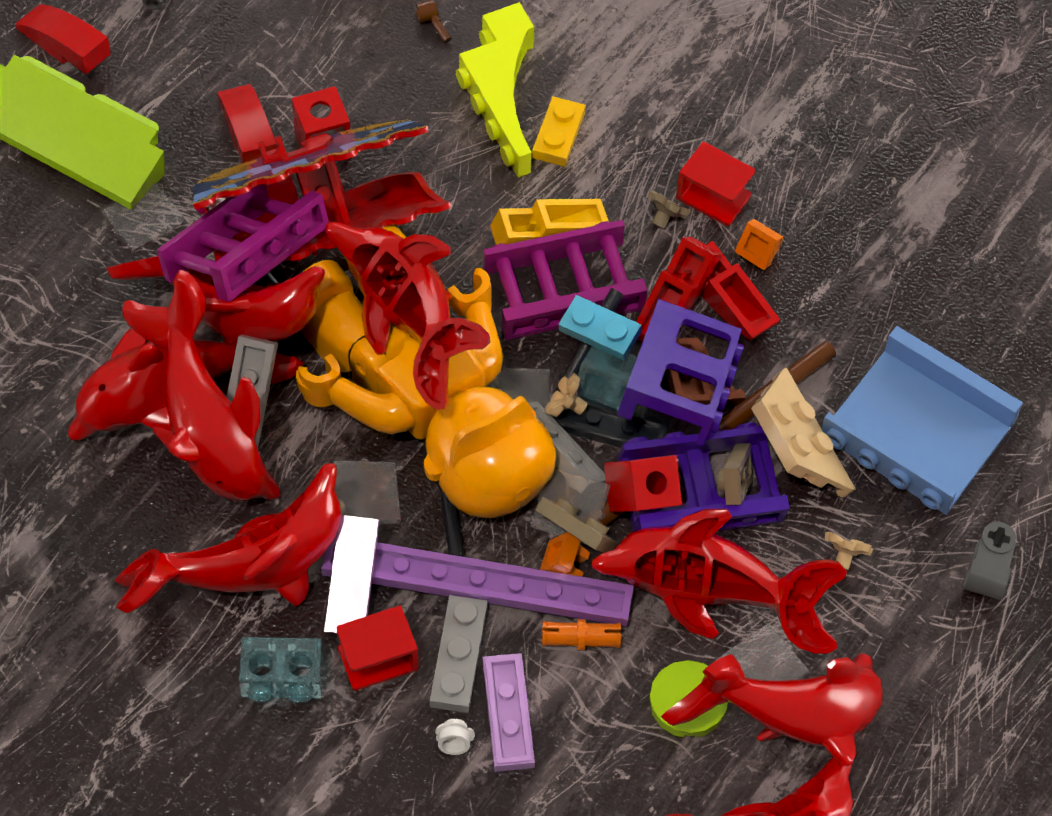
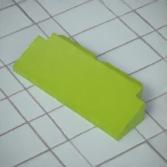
M13 55L6 67L0 64V140L130 210L165 175L164 151L156 147L159 126L156 122L105 95L97 94L92 96L86 93L85 86L82 83L33 57L23 56L20 58Z

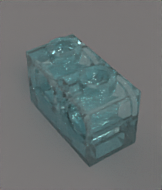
M242 637L239 674L242 697H248L253 701L259 702L268 701L271 698H288L294 702H307L312 698H321L323 669L322 639ZM259 667L271 669L269 673L261 676L252 673ZM298 668H307L310 670V672L304 676H296L292 674V672Z

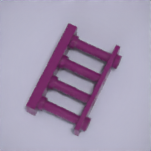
M262 184L253 187L251 191L242 195L229 196L157 249L165 280L170 283L173 282L179 270L186 272L191 269L212 276L218 298L230 302L325 229V225L329 220L322 194L310 191L291 205L269 198L266 185ZM265 212L277 215L268 223L256 220ZM240 231L252 234L243 242L230 239ZM214 250L227 253L218 261L205 258Z
M623 220L614 222L604 221L591 227L511 244H497L491 248L483 249V270L488 274L499 273L509 304V308L502 309V331L505 340L559 329L558 324L576 295L601 306L610 288H613L623 294L621 301L614 311L615 313L624 315L642 311L647 298V287L644 279L628 280L617 249L618 246H623L625 228ZM603 250L614 285L594 288L582 254ZM568 257L579 292L560 296L558 295L548 261ZM533 265L545 300L526 304L523 303L513 269Z

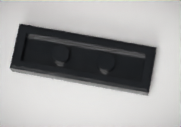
M583 397L580 398L587 402V406L582 414L578 415L568 408L563 410L557 417H554L556 422L568 434L619 448L622 447L623 443L636 437H647L648 440L661 439L668 434L670 427L669 420L635 411L631 420L617 415L619 407Z

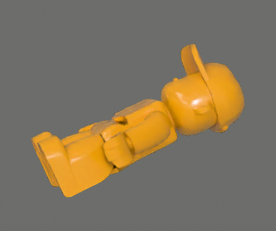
M395 226L383 227V229L406 238L402 231ZM322 260L308 267L307 269L314 266L322 267L325 270V276L317 288L316 314L308 325L300 331L325 361L327 374L315 376L308 372L307 367L299 366L298 370H296V381L305 401L316 407H327L334 404L354 419L382 433L396 434L408 430L416 439L422 440L426 438L427 455L424 459V472L427 478L431 481L439 480V485L450 503L458 510L470 516L495 518L511 514L527 505L541 492L551 479L555 468L556 452L550 433L543 423L536 418V412L523 396L513 399L499 389L486 387L501 372L503 353L491 313L492 289L490 277L482 268L474 270L473 293L462 294L455 285L448 288L447 291L452 295V300L448 304L458 315L481 325L489 333L491 343L482 350H467L449 358L447 390L450 401L445 409H434L419 394L413 378L414 358L420 343L391 322L386 353L377 355L365 338L361 317L363 305L353 293V285L347 274L333 260ZM351 371L352 379L355 383L346 378H341V372Z

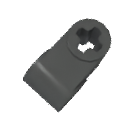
M996 521L989 523L984 528L980 540L975 546L963 590L1002 600L1011 571L1010 564L1016 544V534L1008 524Z

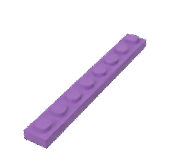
M337 536L325 551L321 567L323 576L332 577ZM378 542L372 576V584L448 597L449 595L487 600L489 604L602 623H621V626L626 627L634 588L633 585Z

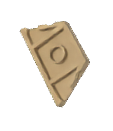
M782 369L772 378L773 382L764 389L761 397L751 407L753 413L787 473L798 478H805L811 484L820 488L829 483L835 486L838 496L842 498L848 496L856 489L834 452L831 439L822 431L815 418L813 407L805 401L788 369Z

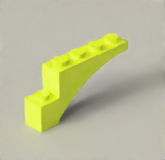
M520 2L482 15V30L479 31L482 46L460 53L459 69L456 70L459 85L462 89L467 88L471 95L470 100L477 115L482 114L485 119V127L492 141L497 140L504 164L507 167L511 166L518 178L531 173V150L522 134L516 115L514 89L523 58L527 50L534 47V25Z

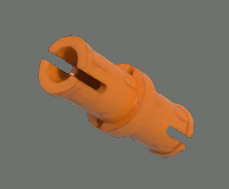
M578 619L577 623L542 621V646H577V650H585V646L620 648L621 623H586V619Z

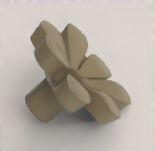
M653 190L649 191L648 198L651 199V202L658 209L652 223L664 229L670 217L678 216L685 219L692 212L687 208L678 207V204L668 200L662 194Z

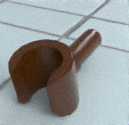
M428 0L417 3L416 15L419 23L431 21L444 43L449 42L452 38L441 23L435 1Z

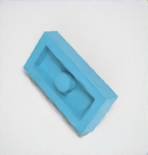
M578 295L575 296L558 324L559 331L623 361L627 358L642 332L641 324Z

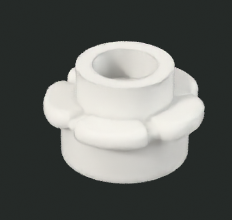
M449 719L440 724L435 731L439 749L450 755H460L467 752L470 748V741L474 740L475 737L474 730L467 728V724L460 719Z

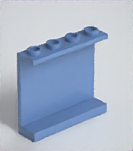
M896 326L888 337L883 354L835 415L828 412L824 417L822 431L831 439L833 448L842 449L855 457L863 467L874 469L888 478L895 487L906 489L920 498L927 507L934 510L937 509L947 515L1014 425L1023 402Z

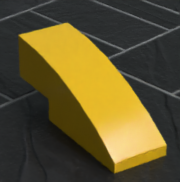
M538 199L532 208L499 209L490 228L496 245L502 243L511 244L595 226L600 222L608 221L601 199Z

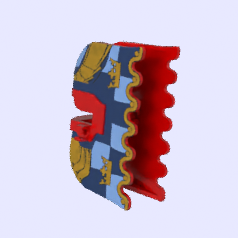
M408 119L355 128L330 135L323 133L302 141L301 149L289 153L285 151L282 138L278 135L274 137L277 143L276 149L266 152L265 143L263 141L257 142L261 158L212 174L193 186V206L200 215H205L229 196L242 195L251 191L253 187L262 184L266 185L269 198L293 205L299 200L291 176L296 173L303 196L310 191L322 194L329 222H341L351 227L383 228L389 225H402L415 220L418 215L438 213L452 208L450 201L442 199L429 188L419 172L393 174L363 183L345 191L343 189L335 161L352 158L358 152L366 149H378L388 146L394 140H403L429 132L427 125ZM265 212L256 220L268 223L277 215ZM324 229L283 261L298 262L311 254L313 256L318 255V249H331L336 246L329 240ZM240 231L230 239L243 242L252 234ZM218 250L213 251L215 261H218L227 254Z

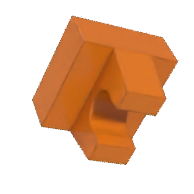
M752 219L747 222L734 252L765 270L771 265L774 256L778 252L783 242V236L757 220Z
M566 532L549 540L540 570L583 577L584 572L574 566V561L581 563L588 560L590 552L580 545V539Z

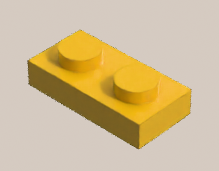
M552 96L532 150V158L566 167L585 115L586 105Z

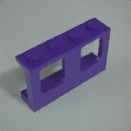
M658 299L617 415L631 420L637 404L700 426L701 429L696 444L703 446L708 432L716 434L723 412L717 411V409L723 411L737 370L735 366H737L744 345L738 343L742 329ZM685 325L728 341L723 359H716L677 344L676 337L680 326ZM670 369L714 385L708 405L663 390L660 383L665 370Z
M756 423L741 424L731 430L721 431V428H718L716 434L708 432L703 446L696 444L699 434L685 435L683 432H674L665 435L661 439L648 440L647 437L632 438L623 443L617 457L618 461L676 455L686 495V503L679 506L629 511L633 532L646 527L674 526L683 517L703 509H728L732 514V518L718 531L779 523L783 521L790 510L787 495L779 494L767 444L768 437L762 427L757 426ZM751 443L752 462L759 493L746 495L741 505H726V499L721 498L717 494L709 454L733 450L735 444Z

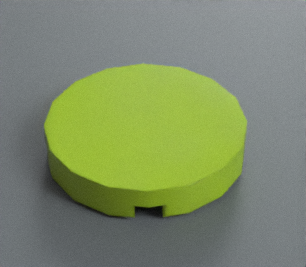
M690 660L672 663L662 669L652 682L649 698L652 716L661 728L674 736L685 737V735H695V738L705 736L718 728L726 715L728 702L714 707L692 721L675 726L668 724L661 717L668 709L677 704L702 682L704 678L702 672L708 667L704 663Z

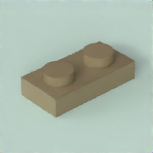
M751 443L735 444L730 456L725 458L724 468L719 469L718 487L720 492H725L726 505H741L753 481Z
M545 497L542 498L536 508L537 512L597 551L605 553L614 548L617 541L606 535L609 530L606 525L590 516L587 521L576 515L579 508L561 497L558 498L557 502Z

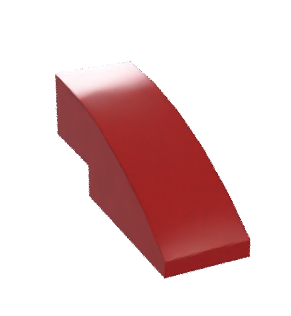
M39 4L15 23L16 29L63 65L69 61L84 74L89 73L111 55L106 35L64 10Z
M251 84L217 92L235 150H238L242 163L261 158L257 142L263 141L265 143L266 152L277 148L263 107Z
M693 237L682 238L667 270H663L659 275L636 321L642 326V332L638 340L641 342L644 340L658 299L691 310L722 253Z
M714 241L707 244V246L722 253ZM722 253L700 296L727 323L741 328V334L751 341L778 324L781 319L739 264L736 263L732 266Z

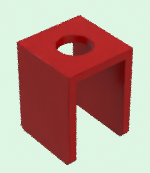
M336 86L291 98L294 133L300 149L302 148L301 142L311 138V135L335 129L336 133L350 130V120ZM318 104L327 105L331 109V113L325 118H316L310 111Z
M703 141L679 172L676 199L719 223L730 226L751 198V192L744 188L754 176L755 168Z
M676 455L604 463L610 512L640 511L682 505Z
M401 605L336 627L341 643L338 646V652L354 691L419 671L418 648Z

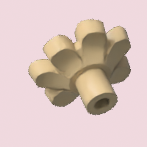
M575 373L569 379L566 376L562 377L558 383L560 391L554 392L550 402L545 407V412L557 417L563 410L569 408L578 415L582 414L587 406V402L577 396V389L581 378Z
M825 532V540L830 541L835 549L838 550L835 561H838L847 570H849L853 555L865 554L870 556L874 550L871 548L872 545L855 539L848 541L834 532Z

